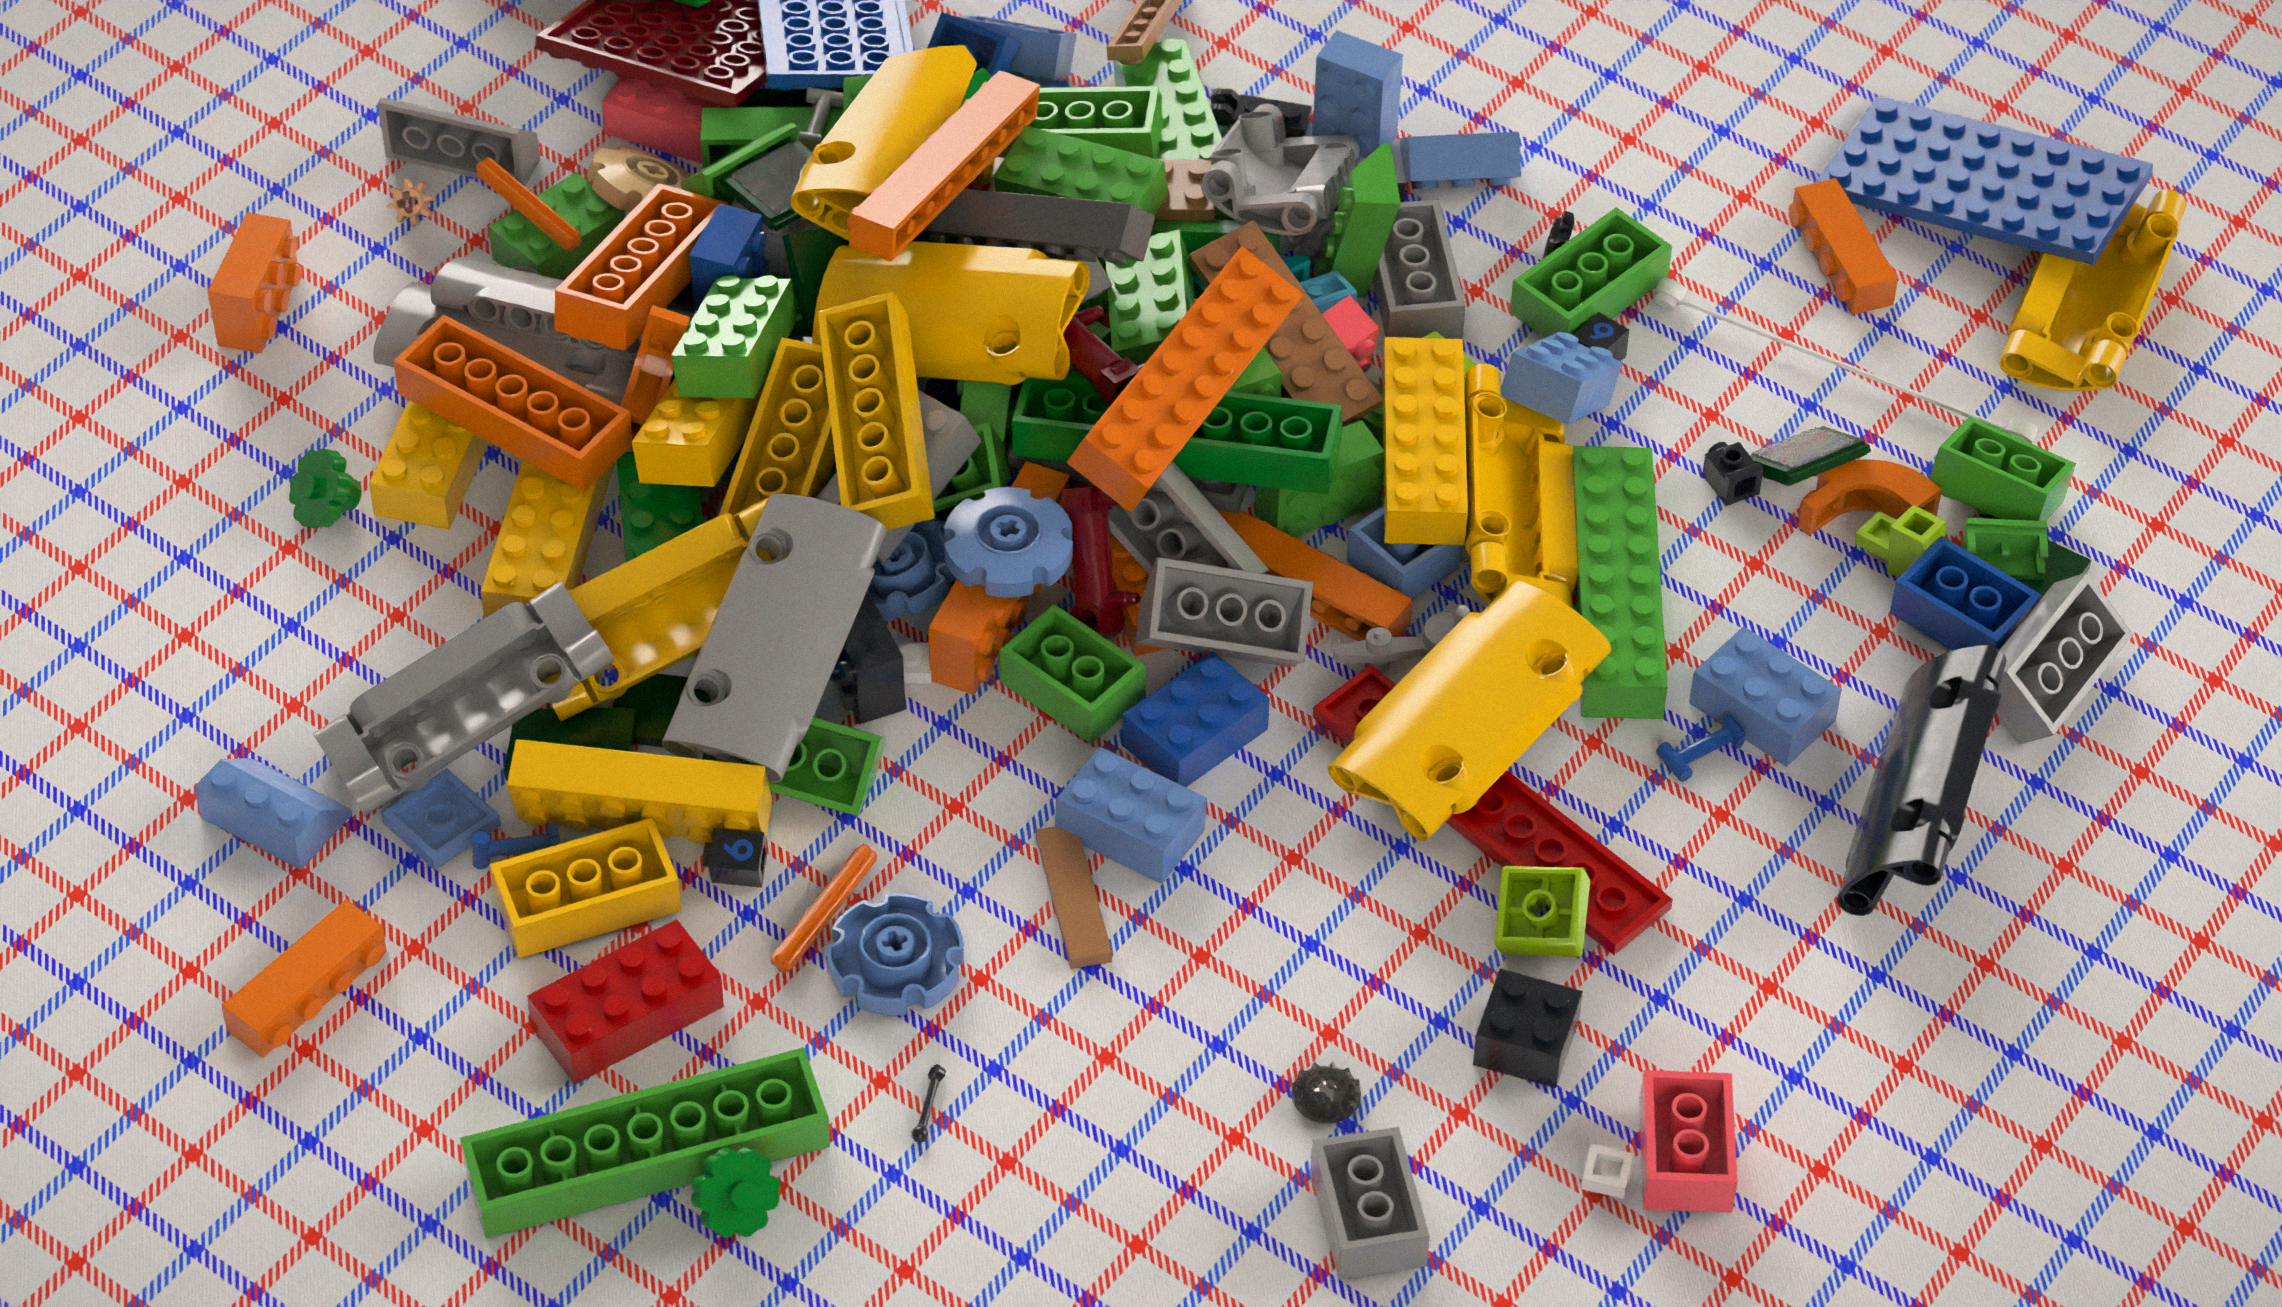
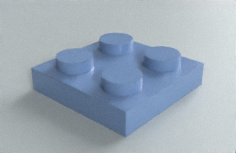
M448 768L431 778L422 789L410 792L381 812L383 823L434 870H437L472 846L473 835L476 832L485 831L489 834L501 826L500 815Z

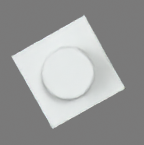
M896 642L903 656L904 684H931L929 643Z
M1590 1144L1581 1189L1624 1199L1634 1153Z

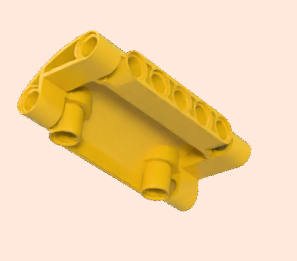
M2161 190L2155 194L2147 208L2134 203L2094 265L2041 252L2007 332L2009 338L1999 361L2003 372L2025 383L2053 390L2093 391L2114 386L2129 349L2139 333L2177 238L2178 227L2187 206L2185 198L2177 191Z
M911 241L890 262L850 246L841 245L835 250L821 283L815 309L812 343L821 345L817 311L894 291L908 314L917 377L992 382L1005 385H1015L1027 378L1064 380L1070 368V353L1063 333L1089 288V267L1084 261L1050 259L1038 250L1025 248Z
M1490 364L1474 365L1466 372L1467 415L1465 418L1468 448L1470 533L1466 539L1465 548L1470 555L1471 584L1488 604L1511 582L1521 581L1544 590L1573 608L1572 593L1577 581L1578 562L1572 446L1565 444V425L1562 422L1502 397L1499 369Z
M768 498L733 516L728 513L713 518L568 591L592 629L597 630L615 661L574 686L571 695L565 700L551 703L561 722L606 699L619 698L629 687L700 652ZM756 549V554L760 559L767 562L772 561L768 552ZM611 668L618 671V679L612 686L604 687L599 685V676L604 670ZM558 673L548 677L545 681H543V683H554L559 679L561 674Z
M1513 581L1481 613L1470 612L1359 722L1354 733V740L1328 766V773L1332 780L1343 790L1393 806L1407 832L1420 841H1427L1452 814H1460L1471 809L1478 799L1572 703L1579 699L1583 692L1580 683L1611 653V645L1595 626L1558 598L1530 584Z

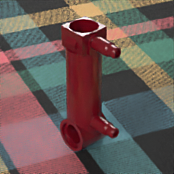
M1097 305L1073 315L1063 336L1070 353V365L1100 391L1099 396L1111 406L1145 363L1137 366L1129 358H1121L1086 327L1104 316V309Z
M1097 486L1062 489L1064 511L1068 513L1072 523V570L1075 606L1072 608L1070 615L1104 638H1115L1122 632L1125 617L1121 607L1137 605L1141 600L1138 592L1114 591L1108 510H1112V506H1120V504Z

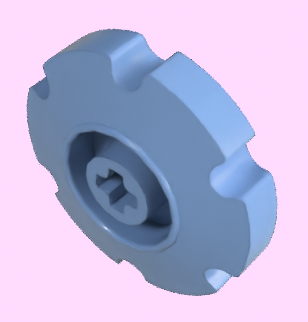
M999 487L985 490L983 499L972 500L967 498L957 505L948 516L944 526V556L949 570L967 587L976 584L983 585L986 595L1021 597L1033 594V586L1037 584L1051 586L1057 582L1067 571L1072 561V523L1069 516L1058 503L1049 497L1041 500L1032 498L1031 490Z
M934 518L916 523L884 563L877 559L875 560L872 567L875 571L868 591L884 621H894L898 615L903 613H910L911 616L919 615L933 608L947 597L950 591L948 585L957 580V578L951 573L945 561L944 521Z
M885 894L884 901L879 904H872L868 900H863L853 905L833 925V943L827 945L828 972L837 991L842 996L848 994L857 995V1006L859 1008L880 1015H906L907 1008L915 1004L921 1005L924 1009L936 1005L955 988L959 981L958 965L964 963L963 936L954 918L949 913H933L932 901L911 894Z

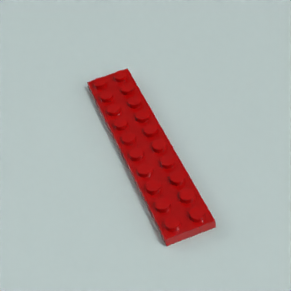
M1370 664L1313 706V718L1349 746L1354 740V733L1359 722L1397 684ZM1508 770L1478 799L1471 809L1460 814H1452L1446 821L1448 825L1501 867L1584 868L1590 878L1585 933L1613 955L1671 910L1673 899Z

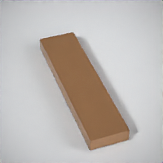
M1058 826L1036 829V842L1070 969L1112 962V950L1081 838Z

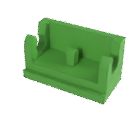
M1966 518L1961 548L2014 579L2044 580V558H2048L2047 521Z

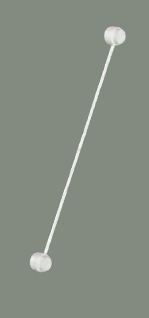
M1661 277L1653 291L1656 295L1654 302L1662 308L1674 310L1676 306L1686 305L1959 415L1975 418L2033 444L2039 432L2037 426L2019 417H2011L2007 426H2002L1684 299L1687 289L1672 279Z

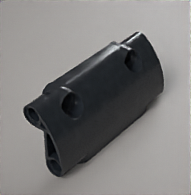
M1980 645L1947 652L1923 664L1906 682L1892 727L1884 740L1846 859V871L1837 896L1838 906L1843 911L1855 916L1870 914L1894 875L1923 886L1935 885L1941 880L1949 851L1953 848L1964 822L1963 815L1991 722L2001 700L2002 694L1998 692L2007 660L1999 649L1988 645Z

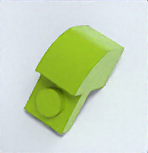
M1912 505L1897 520L1878 511L1856 532L1855 544L1887 560V572L1900 577L1941 536L1945 538L1946 521L1915 505Z

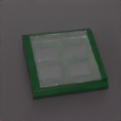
M791 140L720 178V184L729 195L749 212L761 214L763 224L770 230L778 231L802 218L792 208L791 197L800 179V172L812 152L798 140Z
M1821 426L1819 428L1814 427L1754 451L1750 456L1756 464L1760 462L1764 467L1762 477L1790 486L1867 455L1871 452V449L1864 439Z

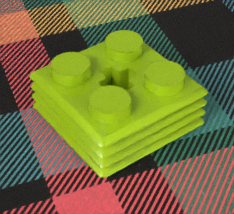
M1504 866L1502 868L1494 944L1502 955L1582 956L1590 878L1585 869ZM1547 905L1550 911L1545 913L1543 917H1537L1535 913L1541 912L1543 906Z

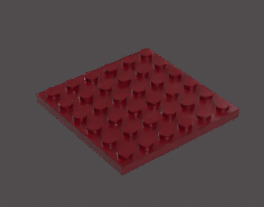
M586 0L536 35L535 49L547 52L553 58L571 59L581 62L586 68H601L612 71L620 78H635L646 81L648 85L654 88H669L680 91L683 96L688 98L700 97L714 101L715 105L719 107L735 108L767 83L757 0H711L700 7L673 0Z

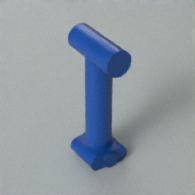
M1726 715L1721 723L1722 728L1677 752L1669 742L1662 743L1657 748L1656 753L1678 780L1684 782L1693 774L1692 769L1687 764L1730 742L1736 749L1741 748L1745 741V732L1731 715Z
M549 823L546 834L491 841L490 835L487 832L478 831L473 835V866L482 870L489 866L491 857L530 853L560 844L558 826L556 823Z

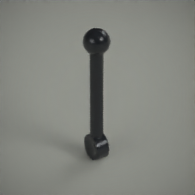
M939 1064L934 1065L928 1072L930 1084L918 1126L913 1128L911 1132L913 1140L918 1143L926 1141L929 1136L926 1127L938 1084L946 1074V1069Z

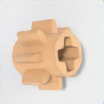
M403 179L404 189H390V192L395 197L394 203H389L387 208H395L399 213L396 217L397 222H403L407 216H410L412 225H419V215H433L428 206L429 202L436 199V196H427L424 192L427 185L426 182H420L416 188H413L410 179ZM410 196L418 198V204L414 205L413 209L412 207H405L404 200L409 199Z

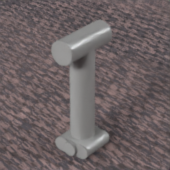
M808 88L806 100L808 103L816 104L807 132L800 131L798 141L811 152L823 141L822 133L831 106L843 108L842 92Z

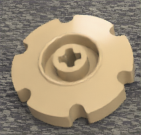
M618 146L616 150L602 148L595 152L587 171V178L593 181L592 189L602 199L614 207L630 213L658 184L681 189V181L692 175L674 162L666 161L656 154Z

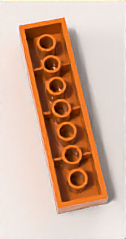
M1241 246L1089 431L1066 463L1131 513L1280 327L1304 294Z

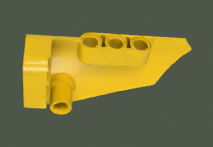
M965 45L927 48L887 58L823 141L813 150L800 172V179L791 197V206L794 211L849 241L850 229L847 228V221L852 209L859 207L874 188H878L887 180L893 170H897L907 160L911 152L917 151L930 134H934L949 116L952 117L959 110L977 66V62Z

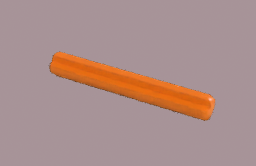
M485 158L482 162L477 163V176L563 249L572 251L575 247L580 246V232L493 159Z
M861 844L855 848L772 954L771 963L779 971L786 973L793 969L877 861L876 852L871 850L868 845Z

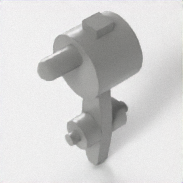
M1459 605L1454 612L1447 611L1434 614L1426 621L1424 634L1419 637H1392L1390 631L1385 628H1372L1367 632L1366 640L1335 646L1333 659L1337 663H1365V667L1371 664L1382 673L1390 668L1391 661L1419 656L1423 659L1470 613V609L1466 605Z

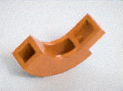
M654 305L651 307L633 369L620 405L631 413L633 439L669 387L674 372L671 355L685 333L690 320L688 316Z
M1873 459L1852 460L1818 474L1816 490L1810 491L1801 501L1798 527L1810 536L1841 514L1858 510L1876 513L1880 511L1897 520L1912 505L1937 516L1942 488L1923 474L1897 463Z

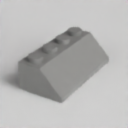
M380 98L378 101L385 155L388 158L480 179L477 176V163L482 162L485 158H491L524 186L540 161L536 132L397 100Z
M1157 557L1139 604L1135 643L1208 655L1214 651L1221 657L1285 667L1305 662L1313 582Z

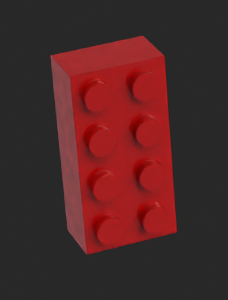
M677 919L527 995L531 1027L574 1085L724 1007L721 975Z

